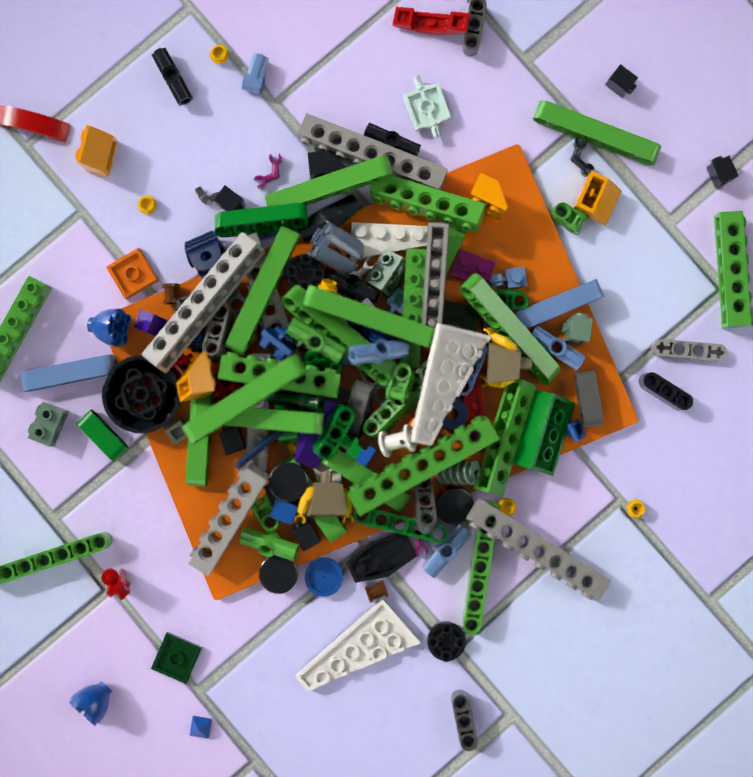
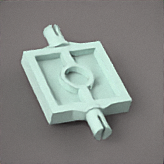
M417 75V78L414 76L412 79L416 88L409 93L403 94L414 130L417 132L425 128H431L433 138H439L441 134L438 125L451 120L439 82L432 85H423L420 75Z

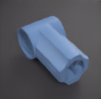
M259 53L252 55L248 72L243 77L242 90L262 94L265 84L264 76L269 62L268 57Z

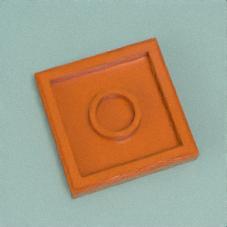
M140 248L106 266L125 300L159 281Z

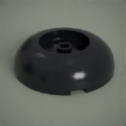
M143 355L128 357L120 361L109 371L102 387V402L106 414L118 427L132 433L143 434L161 429L173 419L180 405L176 374L171 368L167 373H164ZM151 378L153 380L151 386L146 385V379ZM129 386L135 387L133 394L128 393ZM142 392L147 393L144 399L141 396ZM155 396L160 397L159 404L153 403V398ZM138 403L143 407L140 412L135 410V405Z

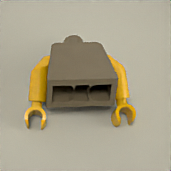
M492 328L483 329L492 337L490 339L491 342H488L487 371L479 377L485 380L480 383L481 387L489 385L491 387L504 388L519 379L520 369L531 370L532 358H521V351L517 344L505 336L495 333Z
M321 472V483H314L306 489L300 499L294 522H296L298 517H302L301 522L304 524L306 522L305 514L306 516L340 517L343 524H345L347 517H349L351 523L354 521L351 515L353 504L348 496L347 489L343 487L342 483H332V472Z

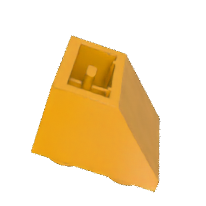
M86 124L85 130H82L80 135L81 145L76 151V162L87 172L109 177L118 140L114 135Z
M591 171L584 181L573 208L587 215L589 219L606 226L622 191L609 178Z
M480 173L468 199L486 204L487 215L494 219H501L507 209V204L500 184L497 180Z
M207 352L201 353L191 361L177 381L180 402L203 399L215 391V379L211 376V360L207 357Z

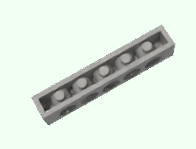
M428 222L422 324L436 329V325L442 324L449 224Z
M251 353V356L259 357L258 361L266 362L267 359H272L271 354ZM263 366L255 370L257 377L266 372ZM266 398L252 408L270 409L271 402H268ZM248 428L247 453L269 435L270 429ZM269 445L250 460L246 467L252 463L261 470L268 471Z
M252 463L247 467H242L237 475L240 479L237 484L233 483L227 492L230 494L228 499H223L218 507L220 510L219 514L211 518L208 524L211 526L208 532L205 530L199 538L201 544L199 547L195 546L189 555L192 557L189 565L206 576H209L215 569L270 478L268 473ZM244 483H248L251 486L250 491L244 488ZM234 499L239 500L241 506L235 505ZM224 515L229 516L232 522H227ZM215 531L219 532L222 538H218L215 535ZM205 547L210 548L212 550V554L208 553Z

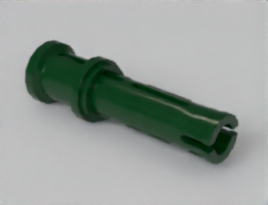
M277 391L267 398L268 402L297 406L303 411L314 410L320 414L324 411L326 405L324 396L314 397L308 393L297 395Z

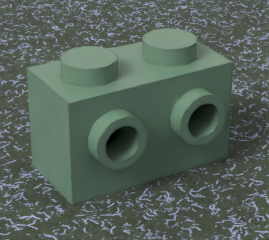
M385 249L372 270L369 271L365 281L371 287L378 289L380 293L390 297L405 274L406 260L398 254Z
M576 313V315L566 319L561 329V333L564 334L563 341L577 345L590 342L593 318H587V314Z
M42 402L35 411L36 418L34 423L32 422L28 428V439L49 447L55 446L69 411L53 404Z

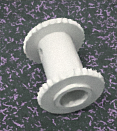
M409 424L404 426L403 432L388 435L386 431L379 433V446L385 457H391L392 450L408 447L410 451L416 450L417 443L410 441L413 428Z

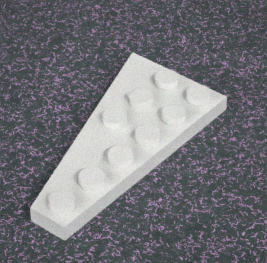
M443 324L436 325L410 441L432 445L443 425L442 421L446 414L450 413L456 396L459 397L473 371L475 362L483 354L482 350L492 336Z
M382 598L299 671L295 678L307 691H310L336 678L348 675L350 672L381 661L397 652L399 653L409 647L421 644V642Z

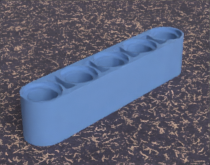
M595 279L514 314L529 329L605 296L598 280Z
M113 354L23 371L20 373L24 392L36 391L108 376L109 371L115 366Z

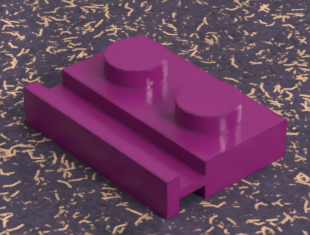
M460 249L450 276L466 282L472 274H478L488 284L496 262Z

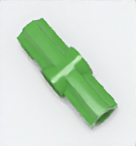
M294 317L285 332L307 345L311 351H317L338 363L346 350L345 346L326 336L322 330L314 329ZM316 336L320 338L321 342L318 344L313 343L311 337Z
M244 527L239 538L240 544L258 549L259 553L265 557L276 555L295 561L300 550L299 544L281 539L280 535L274 531H267L265 534Z

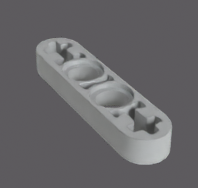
M659 339L651 345L652 353L658 357L718 362L724 360L728 354L724 345L714 343ZM662 343L663 347H670V350H663L660 353L656 346ZM678 344L684 347L682 355H678L675 352V346ZM696 346H700L703 349V354L700 357L694 354ZM717 348L722 353L718 357L716 354H708L709 351H715Z

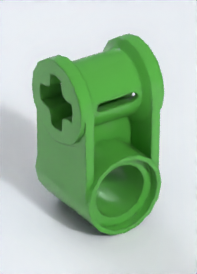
M565 202L558 203L550 212L554 222L577 236L580 234L583 224L589 220L587 215ZM558 208L564 211V217L557 214Z
M399 364L394 369L393 376L386 390L387 399L393 398L401 401L402 404H406L409 401L411 390L416 380V373L407 364ZM405 371H409L408 376L402 378V374Z
M264 493L263 497L255 501L251 509L262 527L267 531H272L280 526L281 521L275 519L276 524L274 527L267 525L266 520L270 516L273 506L267 494Z

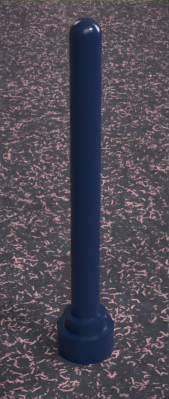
M299 407L296 409L297 412H307V413H310V412L312 411V410L303 411V410H301ZM274 430L235 463V467L241 469L285 431Z

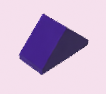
M140 309L133 327L157 336L168 320Z

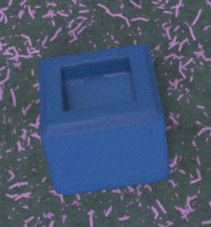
M276 498L270 517L287 524H292L298 506L294 502H284Z

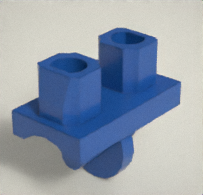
M269 326L262 331L259 345L268 350L274 344L278 349L273 355L282 361L294 353L297 347L290 343L293 337L285 333L288 326L284 330L279 326L275 330Z

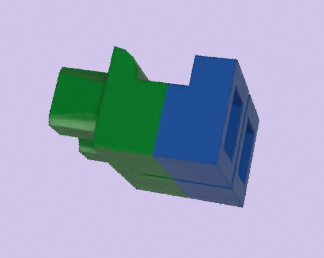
M345 435L340 444L341 447L347 450L345 454L366 467L377 450L371 446L365 450L359 446L360 440L357 437L353 440Z

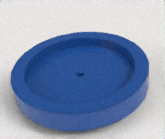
M321 557L315 559L308 565L305 572L307 588L313 594L320 597L335 594L343 583L341 566L331 558Z

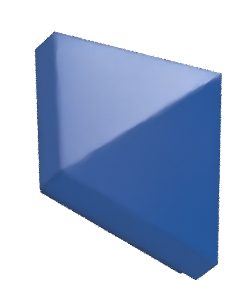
M578 419L567 425L566 435L575 442L580 441L586 436Z
M193 715L189 736L209 739L212 718Z

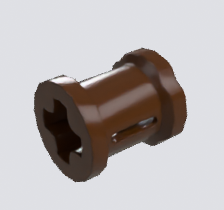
M162 284L165 295L163 304L174 305L177 303L180 284Z
M383 580L374 586L365 587L370 603L383 596L389 597Z

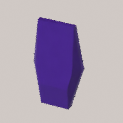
M326 400L325 409L321 413L324 414L323 426L333 408L338 405L329 400ZM346 410L341 412V419H343ZM337 428L331 430V436L336 434ZM299 432L295 462L314 469L317 468L322 459L314 453L313 444L319 434ZM327 445L321 448V453L326 452Z

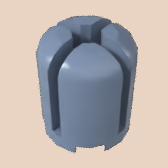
M325 221L328 224L323 229L318 228L310 241L313 247L311 253L308 252V255L341 274H349L357 268L358 264L328 245L332 243L357 259L362 260L364 244L361 240L335 226L330 221Z

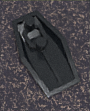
M351 194L311 214L308 217L307 227L296 230L304 241H311L317 229H323L328 224L325 221H330L335 226L340 227L361 210L363 206Z
M397 533L371 541L346 561V564L354 582L358 583L388 577L416 558L417 555L408 536Z

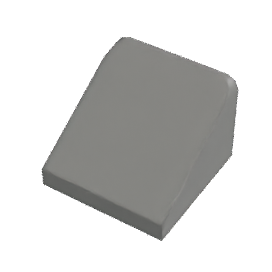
M179 415L175 416L163 427L164 432L175 445L187 437L182 429L185 423Z

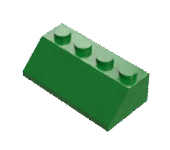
M536 390L513 464L554 476L567 433V425L570 423L575 403L556 394Z

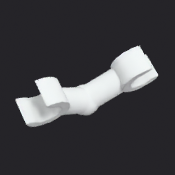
M370 257L365 259L364 265L358 271L354 270L349 274H354L361 280L374 267V265H367Z

